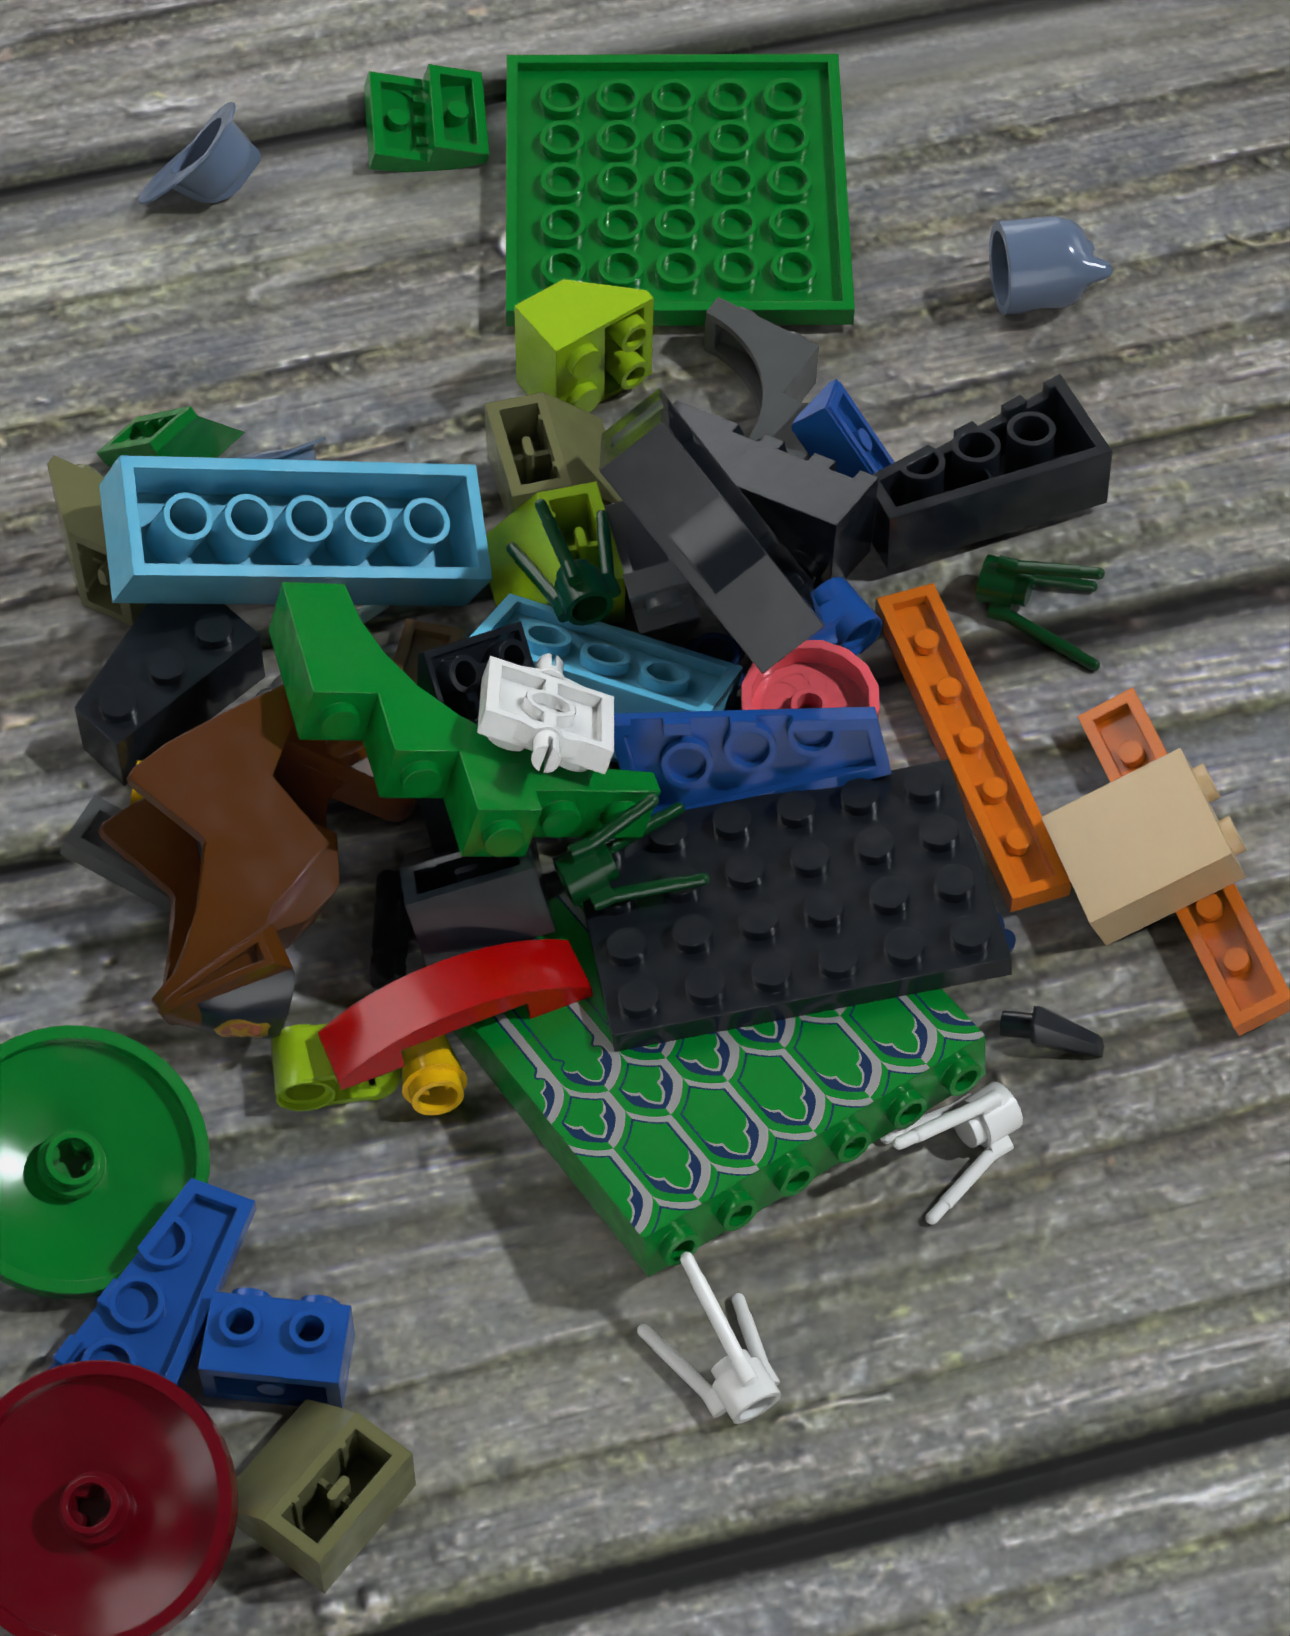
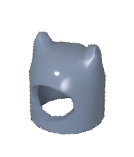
M1042 216L995 221L992 225L989 242L990 276L996 305L999 312L1004 316L1022 314L1041 308L1063 309L1079 302L1092 283L1110 277L1113 269L1109 261L1094 257L1093 252L1095 248L1092 241L1087 239L1083 228L1070 219Z

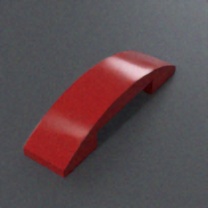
M539 939L504 943L459 954L403 976L349 1007L318 1032V1036L340 1089L344 1090L405 1067L401 1050L522 1005L525 1006L530 1019L593 996L592 987L568 940Z

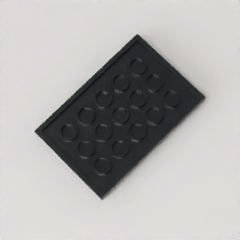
M949 760L891 770L892 774L870 780L857 778L848 781L841 787L766 794L687 809L681 815L667 822V824L612 854L620 878L609 883L611 888L702 872L707 873L710 877L709 883L704 886L616 902L597 912L594 910L590 899L582 903L614 1052L1012 975L1011 954ZM568 837L569 845L586 837Z

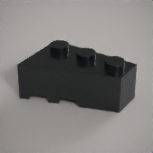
M147 603L74 707L83 749L125 787L128 784L127 777L132 768L136 766L137 760L143 761L165 743L209 721L265 677L260 634L225 604Z

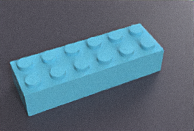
M120 455L99 484L112 603L276 604L282 582L345 584L354 605L466 606L492 580L476 465Z

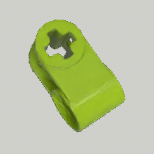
M328 1023L288 1026L282 1029L279 1036L271 1039L275 1099L277 1104L286 1110L297 1112L312 1111L329 1105L366 1100L376 1101L386 1098L393 1093L401 1082L402 1068L376 1077L374 1084H370L368 1080L341 1090L318 1036V1032Z

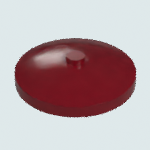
M86 1360L67 1363L43 1371L15 1386L0 1398V1626L15 1636H161L185 1619L201 1603L221 1573L231 1549L238 1516V1489L235 1469L227 1444L215 1422L192 1396L172 1381L143 1367L118 1361Z

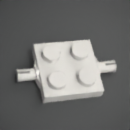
M552 654L542 655L536 662V668L520 666L490 656L481 680L477 733L487 736L493 744L506 750L522 751L525 748L533 751L531 757L532 765L539 771L544 760V773L553 772L558 766L575 772H584L589 769L605 774L614 753V696L584 687L565 678L563 675V661L557 655L553 665Z

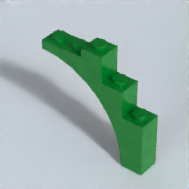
M281 583L268 631L299 740L363 741L380 798H443L461 857H525L532 837H588L646 796L655 794L659 797L661 791L653 772L607 769L605 774H601L589 769L584 772H575L558 766L553 772L544 773V760L540 770H536L531 761L533 751L525 748L522 751H510L496 746L487 736L477 733V724L455 713L420 688L384 653L363 624L345 584ZM654 808L614 836V838H642Z

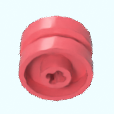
M806 640L763 674L752 663L741 684L740 706L741 710L875 707L879 718V685L868 665L849 649L824 640Z

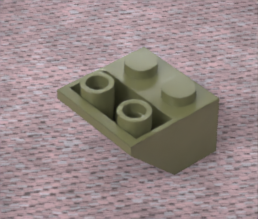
M544 392L485 403L486 449L506 517L537 492L597 481L604 506L622 501L621 497L599 471L601 434L605 431L602 418Z
M53 455L47 466L62 538L81 603L132 626L147 603H112L99 484L104 477L88 465H75Z
M306 1399L237 1478L238 1516L236 1526L325 1594L416 1486L413 1453L358 1412Z

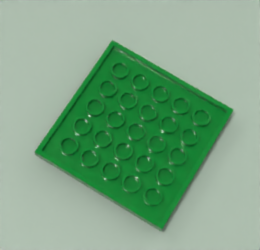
M839 54L507 55L506 326H515V305L563 279L647 290L654 298L653 326H705L706 311L718 297L738 307L747 308L758 317L775 325H853L855 305Z

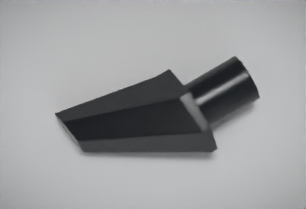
M1034 1006L1033 1013L1003 1010L1001 1014L1000 1035L1002 1037L1031 1039V1043L1035 1047L1097 1057L1103 1056L1104 1043L1101 1036L1045 1007Z

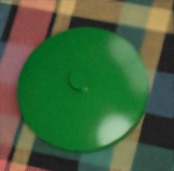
M63 1025L36 1029L15 1036L0 1044V1281L24 1292L56 1299H82L100 1296L112 1279L115 1278L117 1280L138 1253L137 1247L187 1182L193 1178L208 1184L210 1174L208 1134L201 1111L190 1089L165 1060L146 1046L122 1034L90 1026Z

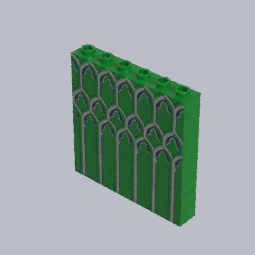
M566 892L549 900L555 932L538 936L535 940H568L592 987L593 996L530 1019L525 1006L522 1005L453 1031L648 1277L667 1266L681 1264L680 1255L683 1252H690L693 1255L700 1246L725 1231H735L742 1228L760 1210L784 1196L791 1197L800 1193L815 1177L840 1162L848 1163L857 1159L866 1151L870 1144L895 1129H905L912 1126L923 1116L925 1111L952 1095L960 1096L965 1094L978 1083L980 1078L986 1075L985 1034L942 988L614 1052L582 903L573 906Z

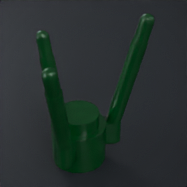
M538 499L535 502V508L561 565L556 573L557 580L555 585L551 584L516 543H509L506 546V550L519 568L552 605L559 622L569 621L573 625L579 626L596 623L607 616L613 608L614 601L612 598H616L621 594V589L614 574L608 513L604 510H599L596 514L599 569L585 559H573L547 502L544 499Z
M988 554L982 565L975 597L976 601L990 604L987 618L1008 623L1091 671H1097L1100 668V662L1097 659L1014 612L1013 608L1015 605L1027 606L1034 584L1067 590L1095 592L1098 588L1097 583L1087 579L1100 580L1105 576V571L1100 567L1024 561L1002 555Z
M655 794L646 796L590 836L567 846L568 851L552 858L558 877L573 906L590 899L596 912L616 902L704 886L709 883L710 877L707 873L702 872L611 888L609 883L620 878L612 854L641 839L614 838V836L657 806L659 798ZM676 802L662 811L651 815L643 837L681 815L685 811V805L682 802Z

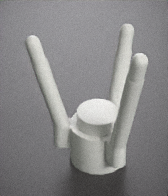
M991 1082L973 1094L969 1093L950 1105L923 1115L908 1128L895 1129L880 1138V1140L884 1144L893 1142L894 1148L902 1150L954 1127L959 1138L968 1147L975 1148L978 1145L984 1147L985 1150L926 1214L925 1220L933 1225L957 1203L996 1159L1013 1150L1014 1146L1008 1135L1023 1125V1116L1011 1092L1003 1084Z
M683 1252L680 1255V1262L728 1355L711 1369V1373L716 1379L711 1386L647 1324L639 1325L637 1333L703 1399L713 1418H717L727 1412L734 1424L747 1422L767 1411L780 1399L781 1393L777 1388L780 1380L768 1362L744 1295L735 1293L731 1299L748 1351L741 1348L693 1255L690 1252Z

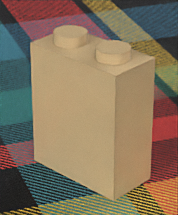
M1181 748L1041 817L1090 925L1106 946L1246 878L1236 855L1247 851L1230 816L1218 820L1210 804L1221 798L1216 785L1204 763L1192 768Z

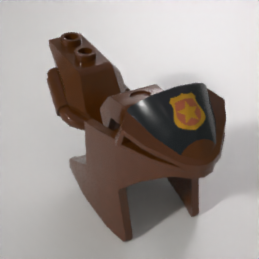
M284 684L241 703L165 743L133 767L127 777L128 784L144 798L104 821L98 830L100 837L163 890L171 900L168 953L163 984L151 1001L157 1007V1012L170 1025L187 1026L219 1037L273 1039L279 1036L289 1015L295 983V972L285 950L315 922L339 886L337 833L326 828V810L329 799H336L393 822L403 821L420 809L418 798L379 797L363 741L299 740ZM197 841L200 842L201 847L203 849L201 861L198 852Z

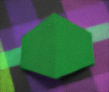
M191 406L136 417L96 453L109 467L113 466L120 455L217 458L245 432L200 417Z

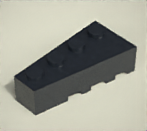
M1058 374L1043 382L1042 392L1027 400L1021 395L1001 405V413L981 425L978 426L971 421L954 430L953 439L940 447L934 448L926 445L872 474L879 478L871 543L888 570L1107 503L1113 451L1061 374Z

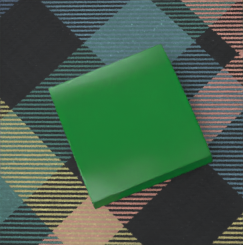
M428 64L423 79L368 72L364 84L369 169L391 172L442 171L465 168L487 162L489 146L482 72Z

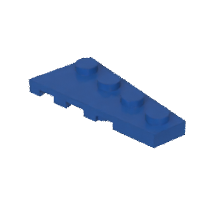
M875 707L614 713V750L620 770L653 772L661 791L658 797L659 803L654 807L651 815L662 811L676 802H682L685 805V810L766 794L841 787L853 779L865 778L870 780L892 774Z
M191 1178L137 1247L138 1253L117 1280L113 1278L98 1297V1305L74 1335L70 1334L54 1354V1362L48 1369L86 1360L118 1361L153 1371L181 1387L206 1328L212 1291L221 1292L256 1212L255 1200Z

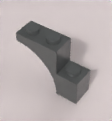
M718 297L706 311L704 350L719 358L735 371L751 392L758 409L759 418L748 438L757 441L765 434L785 441L786 450L789 454L808 461L811 457L792 431L791 426L795 418L809 404L802 401L816 384L819 346L808 341L797 332L787 331L758 317L747 308L738 307Z

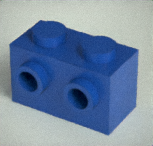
M237 1288L232 1293L212 1291L198 1366L204 1397L299 1407L306 1399L343 1408L355 1337L351 1305L340 1304L336 1299L324 1295H306L300 1300L274 1298L267 1292L255 1288Z

